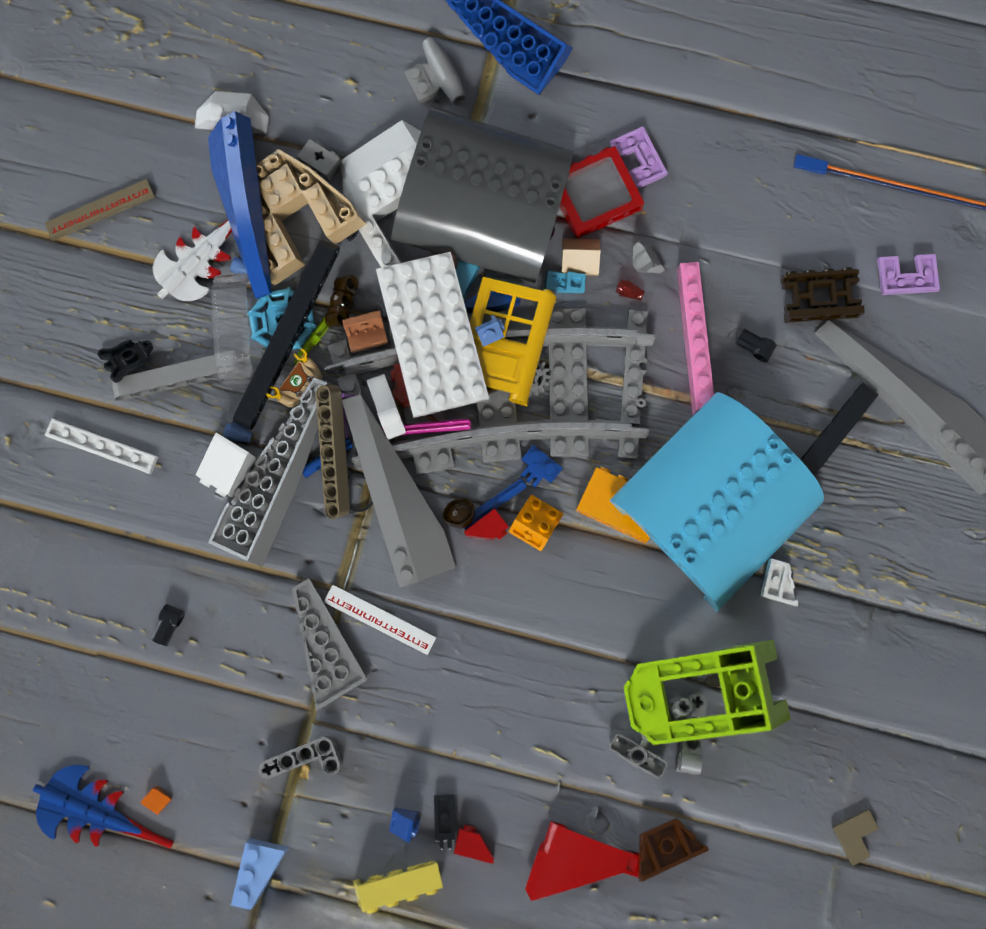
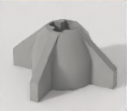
M638 241L633 245L632 264L638 272L660 274L666 270L653 251L651 243L644 246Z

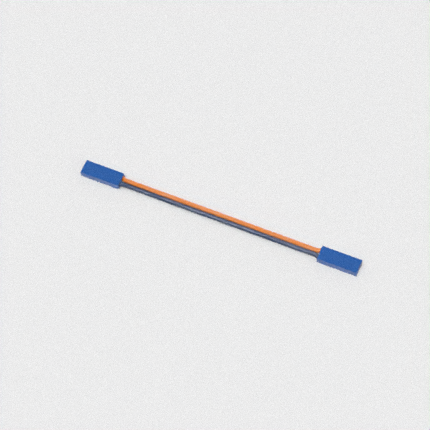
M799 154L795 158L794 168L823 175L833 173L986 210V203L830 166L828 161Z

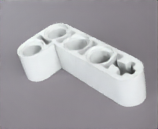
M385 374L366 380L387 439L405 434L406 431Z

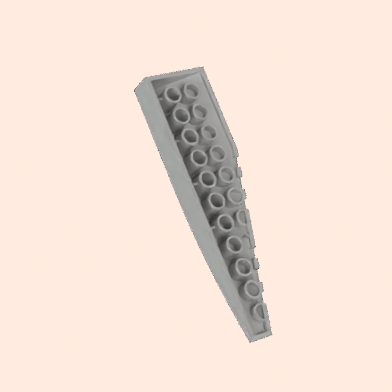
M830 320L815 332L837 356L869 387L879 394L878 396L979 495L986 493V421L965 401Z

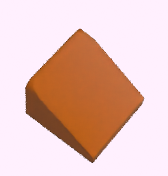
M156 786L140 803L158 815L172 799L159 786Z

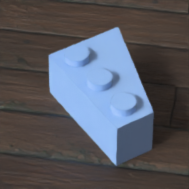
M252 838L245 843L231 906L251 910L257 904L274 872L287 853L288 846Z

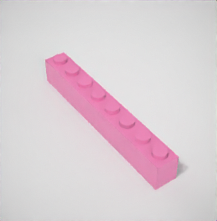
M699 262L680 263L677 269L692 415L714 395Z

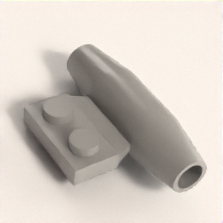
M434 37L425 39L422 46L428 64L419 63L404 72L420 104L435 97L440 89L444 91L453 104L458 105L466 99L460 76L448 54Z

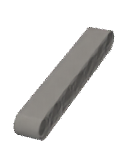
M234 350L127 375L120 382L114 383L111 380L114 399L120 401L239 373L243 368L239 351Z

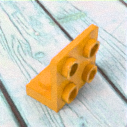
M530 495L508 532L542 552L564 514L534 495Z

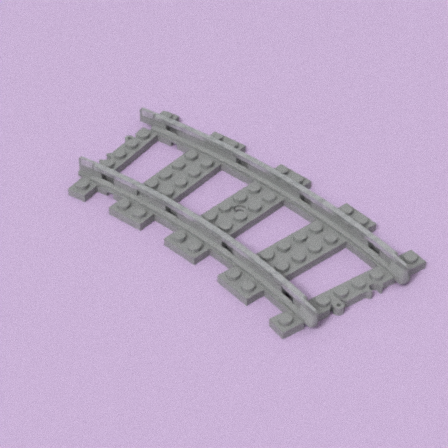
M586 308L553 309L543 347L548 346L549 376H551L549 379L550 420L517 422L515 403L508 400L510 393L499 390L489 394V400L477 402L479 426L471 427L470 430L409 435L410 439L394 442L391 445L401 460L414 458L417 476L455 468L451 450L482 445L483 463L520 460V441L550 439V458L589 457V439L619 440L618 458L637 460L639 438H647L650 430L632 427L640 425L641 412L638 409H642L646 405V401L643 398L638 399L642 395L643 376L647 373L646 370H641L639 365L647 363L645 346H652L656 339V335L646 334L648 312L629 310L627 328L586 327ZM484 314L482 324L491 321V315ZM468 315L469 323L472 315ZM496 317L497 320L501 319L504 326L506 319ZM531 328L508 329L505 339L527 344L528 338H521L529 337ZM388 329L391 348L352 358L346 340L328 345L333 364L325 367V371L328 374L341 369L345 370L346 375L337 378L342 392L361 395L363 398L357 376L370 373L376 369L382 370L396 367L407 424L434 422L425 415L413 418L391 329ZM607 336H621V338H610ZM586 346L626 347L620 421L588 420ZM373 361L372 363L360 366V364ZM443 411L430 414L439 421H445ZM358 454L354 455L351 459L355 467H362Z

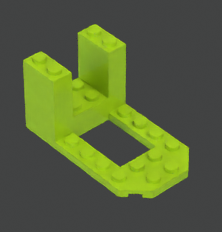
M774 639L735 645L713 652L637 664L634 673L623 687L631 727L643 734L650 743L658 745L770 731L789 721L791 718L787 699L772 700L765 667L766 663L778 659ZM718 673L726 714L671 721L663 681Z

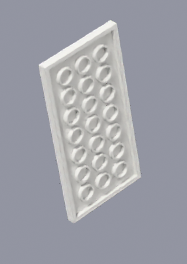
M451 252L376 269L413 418L489 400Z

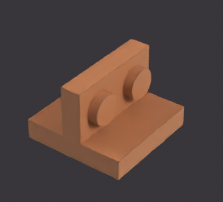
M380 310L342 320L351 353L388 344Z

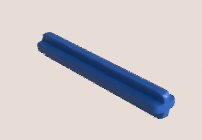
M518 479L475 509L473 521L464 529L470 528L494 508L497 509L527 487L522 479Z

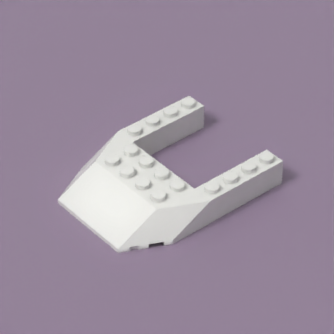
M403 120L341 160L343 196L351 202L366 222V225L360 228L359 231L381 268L402 263L378 221L398 208L406 176L421 133L420 130Z

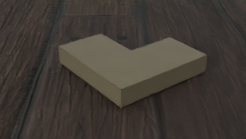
M866 809L832 826L852 866L871 857L861 839L879 829L870 810Z

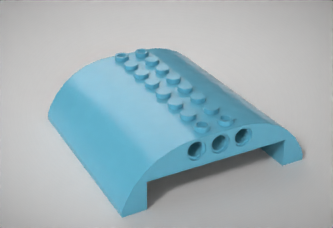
M716 392L609 501L622 515H629L705 594L703 598L718 612L824 502V494L818 481L806 465L758 416L733 398Z

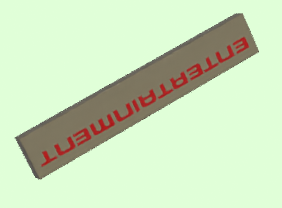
M145 179L45 222V226L50 238L54 241L155 198L149 181Z

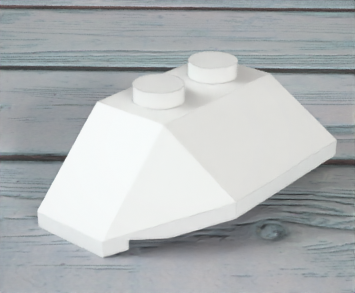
M215 91L197 109L195 128L213 130L222 117L236 111L251 118L252 133L267 134L269 116L252 94Z

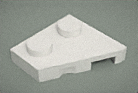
M772 558L768 560L760 597L791 606H798V600H795L793 591L795 586L791 578L792 572L789 563Z

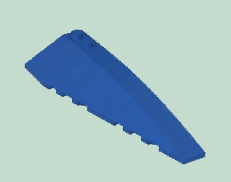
M445 0L471 32L484 44L485 48L492 53L498 63L505 68L506 72L538 95L541 94L561 69L573 49L572 46L502 0Z
M233 111L222 117L208 136L211 170L255 298L259 299L272 294L251 118Z

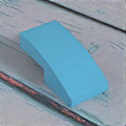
M547 271L545 289L559 293H584L586 274L567 272L565 274Z

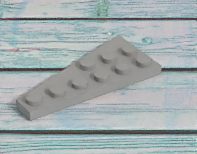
M308 578L293 587L292 590L312 684V693L315 699V708L318 711L361 685L368 678L311 579Z

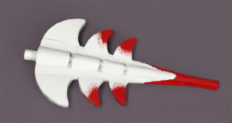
M229 220L225 221L207 237L203 236L196 227H193L192 239L196 245L194 248L185 245L183 239L179 237L175 248L179 258L177 262L167 258L164 250L158 253L153 264V274L156 281L163 287L157 293L161 299L169 293L179 300L193 301L200 299L210 291L207 287L199 285L195 278L196 276L213 278L221 274L220 270L209 265L208 261L210 259L218 262L231 259L230 255L219 249L232 232Z

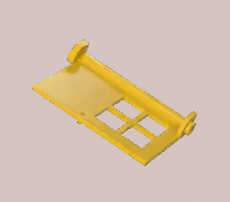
M487 277L482 278L470 320V327L484 381L488 388L510 393L508 400L519 405L528 406L529 394L554 304L557 301L553 291L543 289L542 291ZM491 291L512 296L507 315L486 310ZM517 297L538 302L533 321L511 316ZM484 314H494L495 317L506 319L505 329L502 332L504 338L483 347L475 327L482 325ZM510 320L532 325L527 344L505 339Z

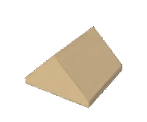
M562 238V273L574 272L599 276L601 252L599 239Z

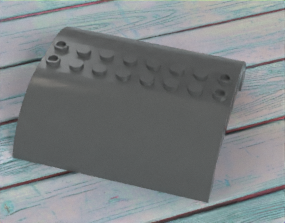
M431 107L423 124L406 176L395 216L391 240L437 254L451 252V255L454 254L456 256V260L535 284L554 227L574 151Z

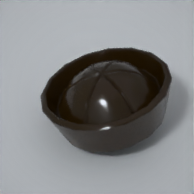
M467 498L454 499L447 504L443 511L445 523L456 529H462L470 525L475 516L474 504Z

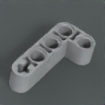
M324 736L263 761L259 765L258 771L261 777L269 779L319 759L324 773L334 775L341 770L343 762L334 738ZM323 740L329 742V751H324L321 748ZM304 748H308L311 751L309 759L305 758L302 754ZM285 756H290L292 758L293 762L291 766L285 765ZM329 760L336 761V770H331L328 767ZM278 764V767L273 770L266 771V767Z

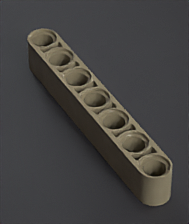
M330 384L317 388L316 404L324 510L326 516L333 520L349 514L350 501L342 392L338 385Z

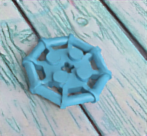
M292 287L272 291V294L261 297L251 311H248L247 315L250 318L251 338L253 341L256 340L264 347H268L270 341L262 335L268 333L273 336L279 324L277 320L280 319V316H283L289 300L295 292L292 290ZM284 297V300L272 302L271 300L273 298ZM268 301L269 305L267 306V310L263 313H260L259 311ZM311 310L307 322H305L304 327L306 328L297 339L292 350H300L299 348H302L301 346L316 329L317 325L314 322L313 310ZM257 318H262L263 328L260 330Z

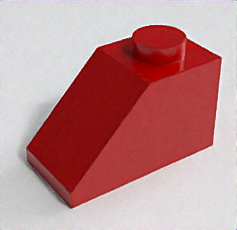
M494 508L464 531V534L470 538L486 540L498 538L500 540L508 534L509 526Z
M465 824L464 827L460 826L454 854L493 864L494 855L480 831L476 830V827Z

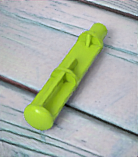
M325 316L302 347L307 355L321 341V338L329 328L325 323ZM301 350L297 353L298 357L303 355ZM295 359L293 363L297 365L299 361L302 363V360Z

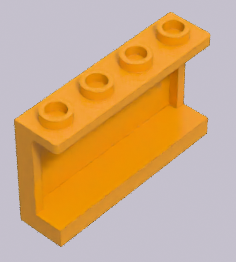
M596 467L576 511L646 544L650 537L629 515H622L609 501L628 482V479L621 475L614 476L610 474L611 471L605 467H600V469Z

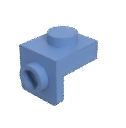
M494 314L490 316L491 321L475 327L483 347L504 338L502 330L505 329L501 319L497 320Z

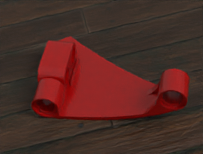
M550 821L544 842L542 841L538 849L525 890L530 900L534 901L622 873L639 878V853L613 847L569 830L560 823Z

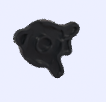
M128 340L113 348L100 349L97 355L101 360H107L103 367L106 371L111 372V380L114 383H118L125 375L137 371L145 365L153 350V345L148 340L138 341V343Z

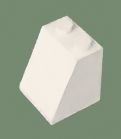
M215 433L196 476L201 478L199 482L208 488L210 485L216 487L215 492L221 496L226 497V495L233 497L234 492L239 488L257 458L218 433Z

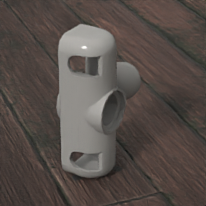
M616 734L609 745L611 752L656 779L663 776L667 768V762L647 750L650 742L643 734H641L642 741L640 745L622 734ZM622 737L626 739V744H623L620 741H618L619 738ZM639 752L642 755V761H635L633 753ZM657 758L662 761V764L658 765L653 761Z

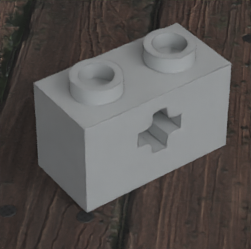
M309 139L297 155L298 161L310 167L329 183L341 168L340 156L334 151L329 152L318 141L313 142Z

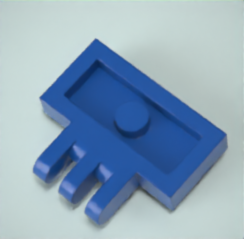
M535 445L521 459L528 467L520 476L524 478L529 473L530 476L526 480L528 483L533 478L537 479L532 485L535 488L543 478L551 484L563 470L561 466Z

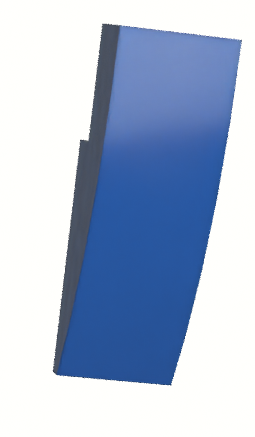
M491 291L486 310L498 312L509 309L512 296ZM478 295L464 301L467 313H473ZM516 298L514 307L520 305V298Z

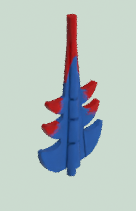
M72 765L64 767L51 777L45 787L36 784L33 788V792L40 794V800L36 808L37 823L42 832L51 839H56L57 828L61 820L66 817L68 818V833L75 843L80 842L81 831L88 823L91 824L90 838L95 847L99 846L105 829L149 840L169 849L174 844V841L152 832L115 810L118 800L124 794L123 791L114 792L100 802L99 794L108 783V780L94 781L84 787L82 791L79 790L80 780L89 770L88 766Z

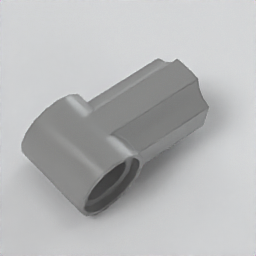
M680 698L676 703H668L671 721L682 720L693 712V704L687 698Z

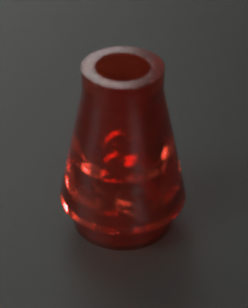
M621 279L616 288V293L619 296L639 301L642 300L645 293L644 290L628 279Z

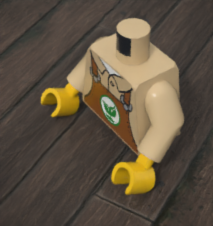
M299 348L303 352L301 357L294 353V357L302 360V363L300 361L297 363L279 389L277 387H269L275 391L273 396L266 393L268 398H276L278 402L287 407L298 406L301 395L313 378L319 380L323 378L317 364L310 357H307L306 351L302 348Z

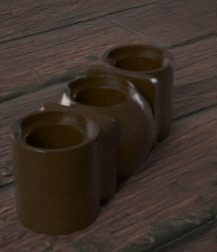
M346 275L335 279L334 293L330 297L331 307H328V312L325 315V323L328 327H343L342 320L350 318L351 312L349 310H351L354 302L352 296L356 295V290L359 286L356 276Z

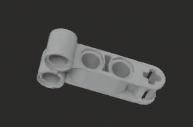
M700 693L688 696L687 699L693 704V712L684 719L704 717L707 706L705 696ZM697 698V702H699L700 705L696 706L695 708V704L692 703V701ZM703 739L695 740L696 745L693 749L687 746V741L680 742L679 753L676 756L675 771L700 775L703 763L701 756Z

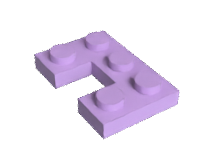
M640 127L610 141L611 148L616 146L621 158L635 153L641 166L628 172L637 189L667 176L668 173L644 127Z
M936 254L916 255L914 257L916 273L900 274L898 256L879 257L877 263L881 295L938 292L940 286Z

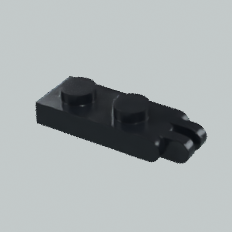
M454 794L434 795L435 843H439L440 852L444 851V843H447L448 851H452V843L456 842Z

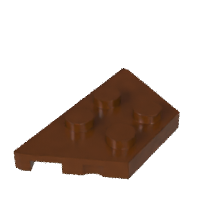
M677 818L639 834V881L643 882L709 851L706 845H702L695 838V835L690 830H687Z

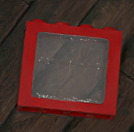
M616 146L612 148L606 147L594 156L588 155L578 163H571L560 208L576 239L643 209L644 201Z

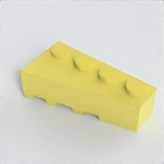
M434 860L409 866L406 872H403V869L390 871L386 877L378 874L373 875L367 879V882L361 883L360 879L353 880L358 906L363 912L366 911L367 914L377 912L379 910L378 907L385 905L388 908L394 907L401 900H416L419 898L418 895L424 893L426 895L436 894L438 889L443 888L438 863Z

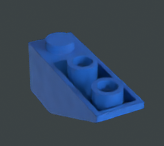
M395 807L392 812L389 831L406 842H410L412 837H416V833L419 830L421 818L417 817L418 811Z

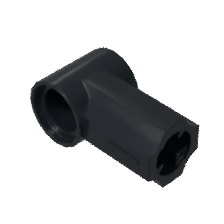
M746 329L742 331L735 343L753 353V356L762 362H768L777 347L773 340L766 337L761 338Z
M165 604L160 611L159 622L150 640L157 644L168 646L175 629L182 623L185 612Z

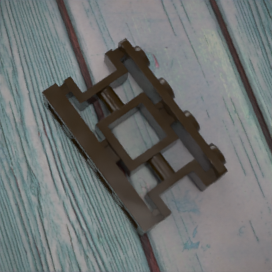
M847 267L837 271L830 268L822 272H815V270H807L804 273H797L796 271L786 272L780 279V282L782 283V289H791L793 304H786L784 307L786 312L784 322L861 317L865 313L864 305H861L862 299L852 300L851 285H856L860 281L858 277L859 269ZM845 279L843 281V289L836 290L835 280ZM797 282H807L806 292L798 291ZM813 287H828L830 301L815 302ZM837 297H845V307H836L838 305ZM800 299H807L808 309H799Z

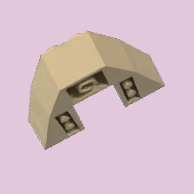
M278 149L256 164L270 282L277 285L305 266L282 221L306 204H309L326 237L334 244H338L366 225V222L347 198L310 167Z

